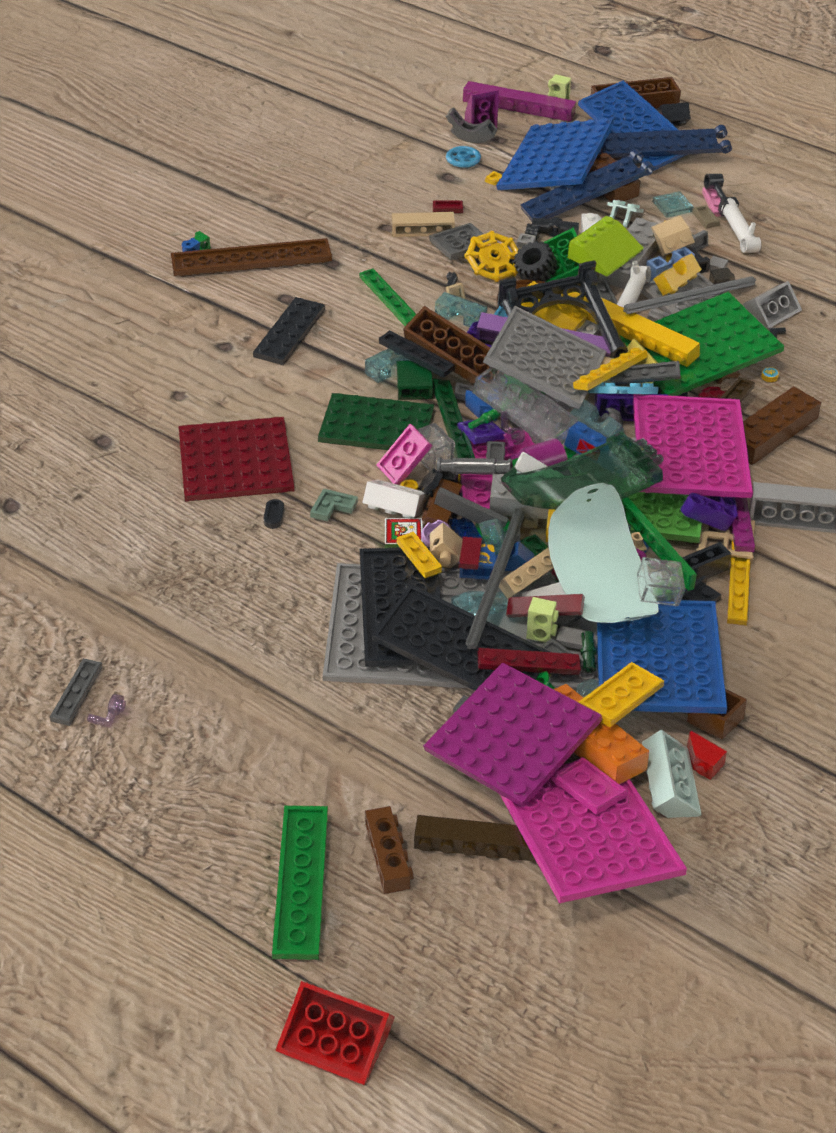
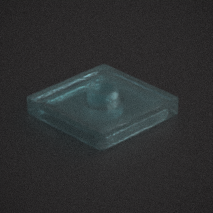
M680 191L653 197L652 201L666 218L692 212V208H694Z

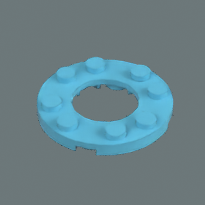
M601 383L588 390V393L658 394V387H653V383H643V387H641V383H630V386H617L615 383H605L604 386V383Z

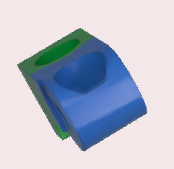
M201 231L196 232L195 237L183 241L181 244L182 252L211 249L210 237Z

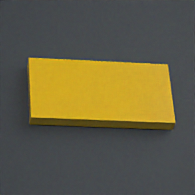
M631 662L578 703L601 714V722L608 727H612L664 686V680Z

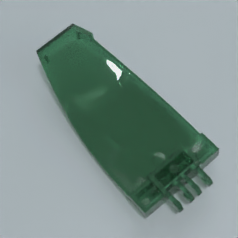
M621 431L606 438V443L560 463L523 473H517L514 467L501 477V483L520 504L542 509L556 510L576 490L598 483L614 486L622 500L663 481V470L658 465L662 464L664 458L661 454L657 455V450L652 445H647L648 442L642 438L634 441ZM592 489V490L588 491L587 493H588V494L594 493V492H596L598 489Z

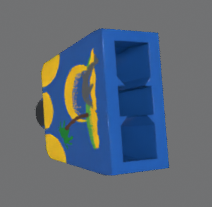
M482 539L478 570L460 568L459 578L489 580L496 562L494 546L487 544Z

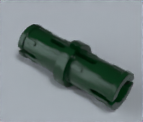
M585 631V635L584 632L581 633L582 648L580 649V654L583 658V671L592 673V671H596L594 633Z

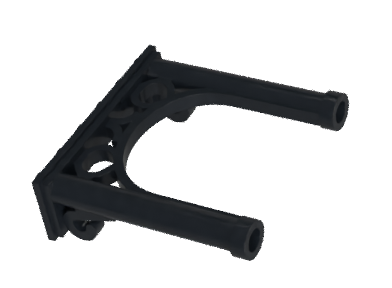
M595 260L580 263L577 276L517 289L516 278L499 281L497 304L504 308L507 317H509L514 306L534 315L539 310L551 305H575L585 309L593 316L613 358H618L620 354L628 352V348L622 342L598 292ZM578 292L580 295L575 298L569 296L568 293ZM532 302L534 305L532 307H524L521 304Z

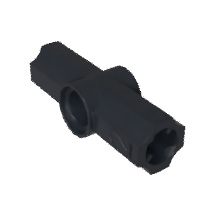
M533 217L532 226L540 225V232L548 233L551 237H555L572 228L575 229L578 236V222L562 221L559 217L551 219Z

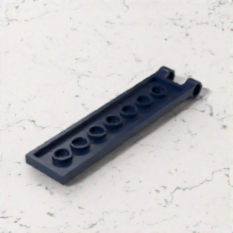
M718 125L712 129L609 133L601 148V153H607L612 158L627 157L634 149H638L643 156L727 154L731 152L732 145L729 140L717 142V138H725L728 134L725 125Z
M634 149L629 156L587 174L583 184L563 185L520 204L521 209L531 222L533 217L550 219L641 177L651 175L654 172V166L649 161H645L638 168L635 164L640 163L644 156L638 149Z

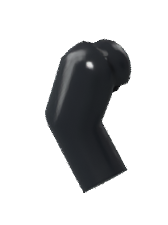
M448 272L446 287L456 284L458 280L456 272Z

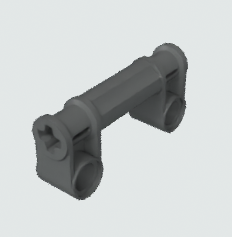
M438 457L437 471L443 474L442 479L458 483V474L513 475L512 459L453 458L452 460Z

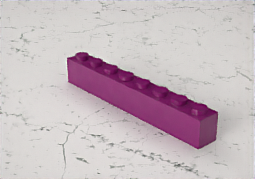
M468 81L463 88V102H468L470 95L473 93L498 89L499 109L571 122L576 112V101L472 81Z

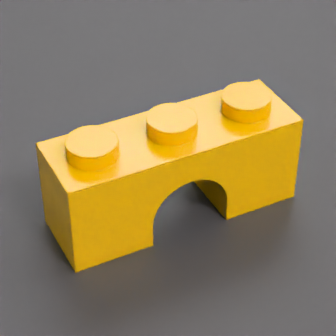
M692 253L681 258L672 265V268L663 271L653 279L662 295L676 293L678 287L681 288L688 284L687 280L691 281L697 277V273L702 269Z

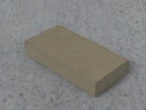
M707 205L692 208V213L706 229L720 226V220Z

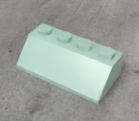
M663 730L642 741V745L649 750L646 773L649 778V789L652 795L654 810L667 818L698 817L702 815L688 748Z

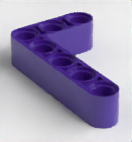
M690 493L680 508L685 516L723 531L729 529L738 515L735 497L710 496L709 499L696 493Z

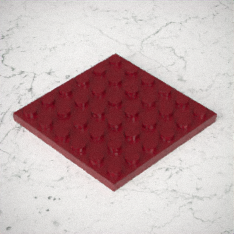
M284 417L178 426L185 502L295 491Z

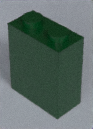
M396 361L398 400L432 399V372L413 361Z

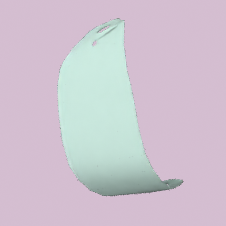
M598 483L573 492L553 512L548 530L550 558L566 594H583L585 596L582 616L589 621L616 623L651 617L650 615L657 614L659 612L657 600L634 546L624 507L614 486ZM592 489H598V490H597L596 492H594V493H591V494H588V493H587L588 491H590V490H592Z

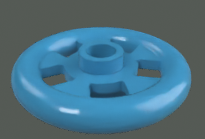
M458 146L447 152L446 159L453 166L467 168L478 164L481 160V154L475 148Z

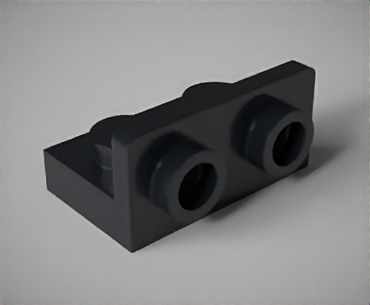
M703 575L696 579L693 590L682 589L678 598L679 600L715 601L716 604L721 600V594L706 585L707 576Z

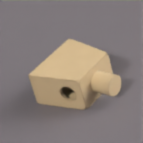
M441 523L430 532V552L439 560L442 567L451 568L459 562L463 539L445 523Z

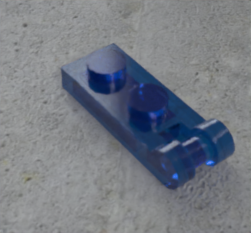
M465 517L450 519L452 530L462 539L463 537L482 538L471 520Z

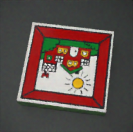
M385 518V548L399 547L397 537L413 531L422 541V518Z

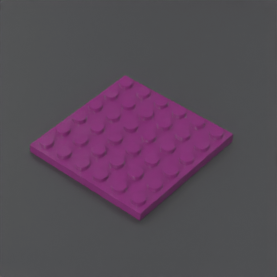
M502 663L423 747L426 752L524 808L602 721V715Z

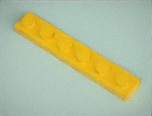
M631 348L629 352L620 354V357L611 359L607 364L600 365V368L591 370L587 375L580 376V379L573 382L574 389L588 391L647 358V351L640 350V348Z

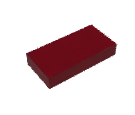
M433 200V212L463 214V201Z
M463 537L459 568L478 570L482 538Z

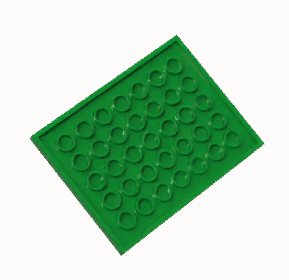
M728 291L654 321L699 342L700 355L688 367L679 363L681 379L654 381L653 386L658 387V391L661 394L678 396L784 351V345ZM620 336L626 346L631 343V340ZM642 346L658 363L673 361Z

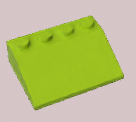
M605 216L570 241L568 258L577 263L595 260V271L608 277L643 251L644 247L619 221Z

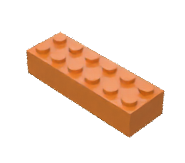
M567 684L554 689L576 702L583 699L580 694ZM600 722L574 751L576 755L580 758H585L618 784L647 771L649 750L616 723L612 727H608Z

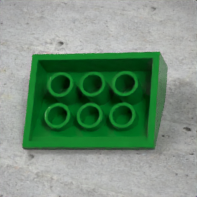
M574 228L544 241V243L549 245L557 260L555 274L551 275L552 278L547 279L546 282L578 275L580 263L568 258L569 243L577 237Z

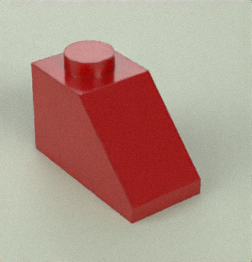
M691 730L687 748L692 769L711 780L725 765L727 751Z

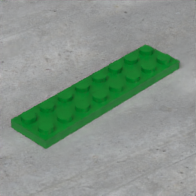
M284 805L272 959L319 960L328 806Z

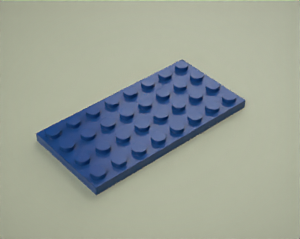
M620 81L578 101V106L593 120L613 119L614 125L610 133L678 130L625 81ZM688 154L644 156L640 163L649 161L654 166L655 171Z

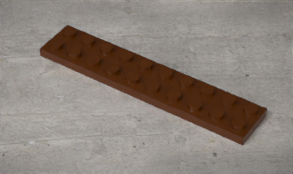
M328 238L175 252L171 253L174 276H185L318 262L325 263L332 261V254Z

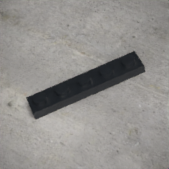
M391 330L379 337V344L443 378L455 370V364Z

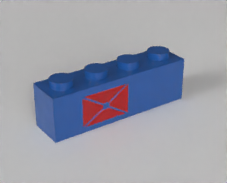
M579 421L569 428L564 446L586 459L589 458L591 462L597 465L600 464V467L622 480L627 478L630 473H633L637 462V455L632 451L625 449L615 441L606 438L601 433L594 431Z

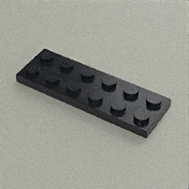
M295 297L255 348L253 357L284 365L325 311V304Z

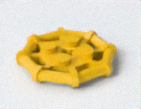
M490 230L489 233L477 237L473 236L470 239L471 242L465 253V259L470 263L476 276L480 275L492 279L494 282H499V280L518 274L514 266L515 264L509 263L510 259H515L514 256L518 254L517 251L519 250L512 237L509 238ZM476 246L480 248L479 252L474 251ZM475 258L479 259L481 263L479 266L476 263ZM506 268V269L508 270V271L499 273V270H501V269Z

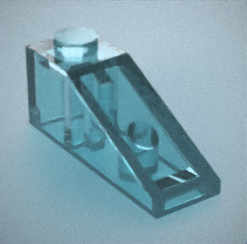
M467 591L451 597V604L476 615L484 591ZM503 592L496 593L488 616L507 609L508 599Z

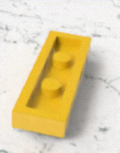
M414 531L397 537V544L424 578L442 572L441 564Z

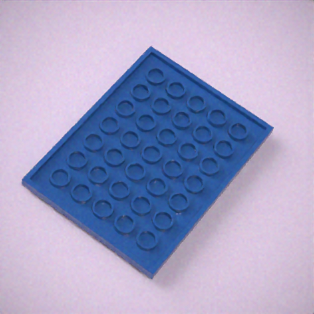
M590 119L582 122L535 124L531 126L496 185L497 190L583 184L614 125L613 119Z
M657 600L659 612L655 615H650L651 617L616 623L597 622L599 686L631 662L664 680V686L632 711L726 714L727 703L715 601Z

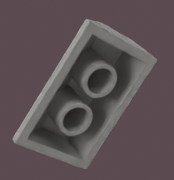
M789 281L781 283L743 303L744 307L766 329L802 310Z

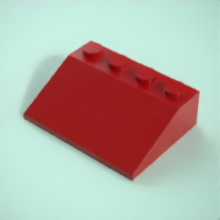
M301 981L275 1051L365 1085L385 1045L395 1016Z

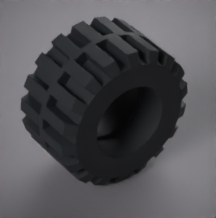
M542 241L529 242L527 245H523L522 249L517 251L518 254L514 256L513 263L522 280L546 282L547 279L552 278L551 275H554L557 269V260L551 248Z

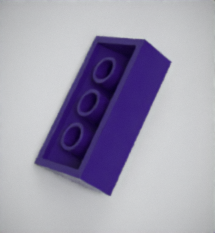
M595 394V421L597 414L601 417L605 413L609 415V412L606 410L607 408L618 410L623 421H634V394ZM646 394V395H664V396H668V394Z

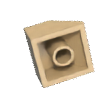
M681 215L651 227L662 257L671 254L672 251L691 246L695 243L690 228Z

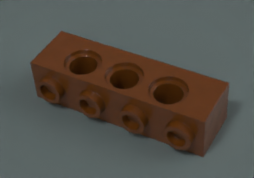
M391 806L365 810V826L383 893L389 894L410 890V880L414 879L411 866H407L409 861L406 848H402L404 843L402 832L397 831V827H399L397 815L392 813Z

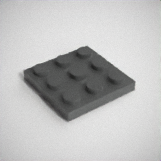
M470 222L429 235V239L450 260H456L459 257L465 256L471 242L470 239L473 236L477 237L484 233ZM476 246L474 251L478 252L480 248Z

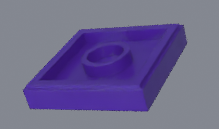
M473 420L459 422L457 426L459 430L464 431L469 440L474 444L503 440V434H506L493 421L488 424L483 423L473 429H470L468 423Z

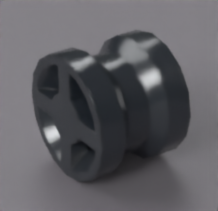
M528 223L525 234L535 235V241H538L541 226H532V224Z

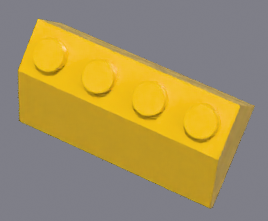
M533 281L528 286L535 285L538 283ZM532 302L522 303L521 305L524 307H532L534 304ZM569 304L551 305L534 314L559 328L577 331L587 318L585 314Z

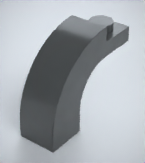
M454 107L446 115L448 122L453 125L450 131L465 142L483 143L492 139L497 132V128L490 119L481 124H470L462 118Z

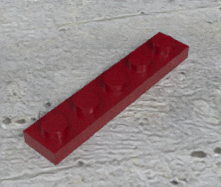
M490 648L478 649V669L496 670L504 663L521 672L579 675L581 671L579 654Z

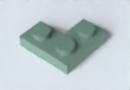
M323 488L310 511V517L328 522L334 510L352 514L358 503V497Z

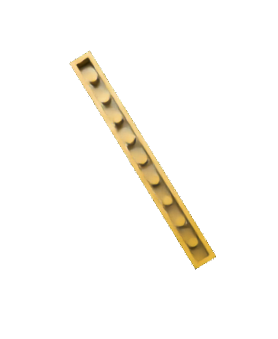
M578 292L568 293L569 296L575 298L580 295ZM602 298L620 336L631 341L635 339L642 346L673 361H679L680 364L686 367L699 357V342L636 313L626 314L623 311V307ZM571 305L577 310L581 311L583 314H585L587 316L586 320L597 324L593 316L588 311L581 307Z

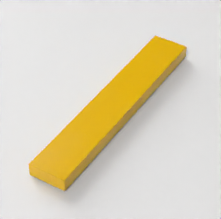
M733 541L731 543V550H735ZM731 557L728 624L747 626L750 559Z

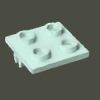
M620 200L608 202L607 205L613 206L610 215L613 219L618 208L627 210L623 222L625 228H627L633 212H644V209H640V205L628 203L625 205L626 202Z

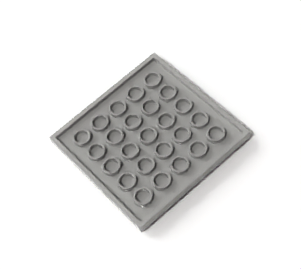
M514 306L483 362L579 410L588 391L574 389L573 382L580 379V376L589 374L591 370L598 369L607 351Z

